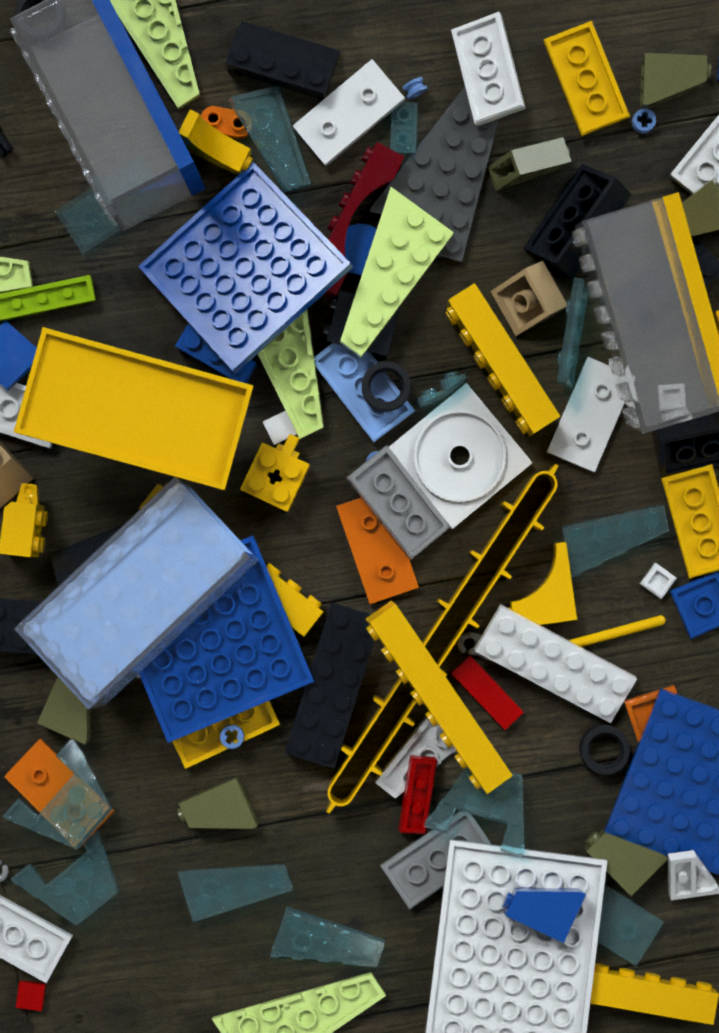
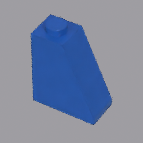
M514 888L512 893L508 892L506 894L502 907L505 908L503 911L505 916L564 943L586 893L579 888Z

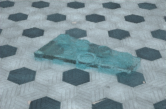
M285 864L180 870L177 872L193 922L293 890Z

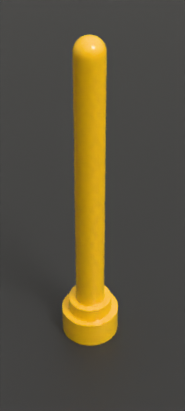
M659 615L568 641L580 647H585L662 626L665 624L666 619L664 616Z

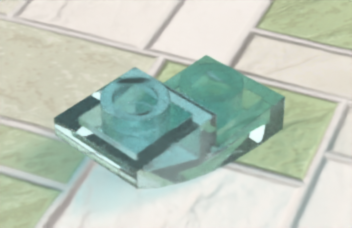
M403 102L391 112L390 149L397 153H416L418 103Z
M458 371L444 374V379L439 381L441 391L437 392L436 388L422 391V396L417 397L419 409L431 406L448 397L464 383L466 375H459Z

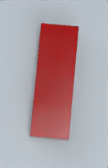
M470 655L451 672L504 730L524 713Z
M410 755L398 828L400 833L426 834L437 765L435 757Z

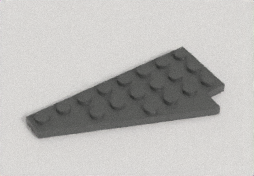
M464 87L372 205L370 213L382 215L390 187H392L454 232L437 257L462 263L499 119L476 126L466 88Z

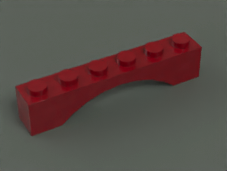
M378 142L372 148L367 147L361 158V161L365 163L361 171L356 169L350 180V184L353 187L349 194L344 193L338 205L342 209L338 217L335 215L332 217L327 227L330 230L327 239L344 257L346 233L352 215L368 195L388 185L394 179L404 159L403 155ZM347 273L324 294L331 298L336 296Z

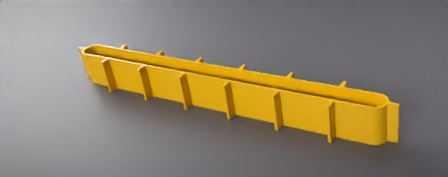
M554 464L548 471L534 474L513 505L505 501L500 504L501 507L508 511L480 554L473 550L469 551V554L476 561L449 602L437 600L444 609L422 641L424 646L536 477H547L551 483L549 493L436 662L439 668L468 623L476 628L480 626L472 620V617L499 576L511 579L512 576L504 569L530 529L534 528L538 531L544 529L536 520L558 487L554 473L559 465ZM441 669V671L443 672V674H444L445 677H446V676H447L446 672H444V671ZM400 678L397 679L385 699L374 695L373 700L380 706L354 746L350 747L344 743L342 744L341 750L347 754V757L328 785V798L330 802L327 806V813H330L335 806L349 804L371 771L381 776L382 768L376 764L403 722L411 726L415 725L414 720L408 716L416 704V701L412 699L351 793L345 798H337L332 794V786L402 682Z

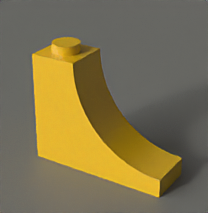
M189 110L179 130L187 150L236 175H239L243 170H247L254 159L251 157V149L215 129L199 113Z
M566 542L553 544V562L544 582L530 595L509 602L510 608L508 609L538 625L577 620Z

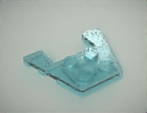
M70 739L56 755L60 761L74 772L69 781L39 815L18 798L3 817L8 821L78 849L111 812L112 807L78 743Z
M466 767L445 798H442L435 811L426 819L425 827L447 834L456 809L506 824L508 826L500 851L523 858L525 845L522 775L511 772L513 775L511 778L486 794L481 788L476 790L468 777L472 774Z
M99 830L83 844L87 852L48 884L45 883L32 864H28L13 876L11 881L27 890L35 898L43 901L74 925H80L119 893Z

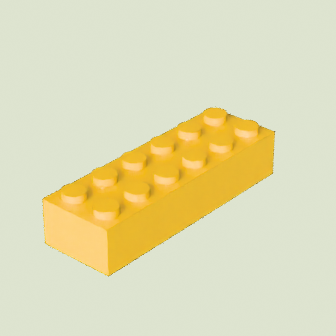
M472 284L450 298L445 312L448 320L452 325L457 323L461 330L459 334L461 340L466 347L471 345L473 348L475 362L480 369L485 367L489 373V377H487L488 382L495 391L497 389L500 390L503 395L501 402L509 413L513 411L518 418L515 423L521 433H527L530 437L561 417L476 284Z

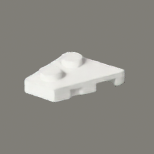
M694 850L668 854V894L670 900L719 894L717 882Z

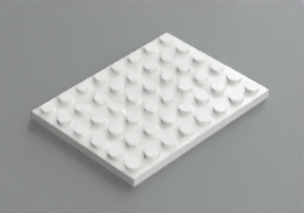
M449 839L425 1033H587L607 860ZM514 888H579L586 893V896L565 942L562 943L505 916L503 912L505 908L502 907V903L508 892L512 893Z

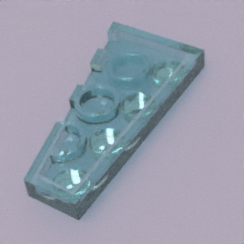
M279 86L230 97L229 103L283 191L287 192L309 186L311 182Z
M661 504L561 526L563 539L567 544L571 577L574 578L590 568L603 564L602 562L614 556L617 557L637 545H641L668 532L669 527L664 505Z
M287 906L270 957L279 958V956L292 957V959L303 960L305 958L315 959L318 962L329 963V961H337L349 965L377 967L385 945V939Z

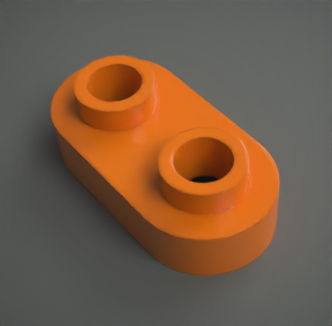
M210 106L201 114V117L207 123L231 138H245L252 130L251 118L243 111ZM211 115L218 116V120L215 123L209 121ZM242 120L244 124L242 127L237 128L234 126V122Z

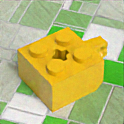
M289 434L285 444L281 445L278 443L276 448L262 442L240 490L289 513L310 467V464L297 459L300 453L294 451L300 438ZM276 471H280L279 476L282 478V481H276L274 485L271 484L269 474H275Z
M21 483L17 501L10 502L4 507L0 554L39 557V552L43 553L45 537H41L42 527L47 525L48 512L44 511L45 506L39 505V485Z

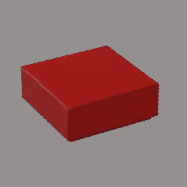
M20 980L16 1008L42 1011L46 983Z

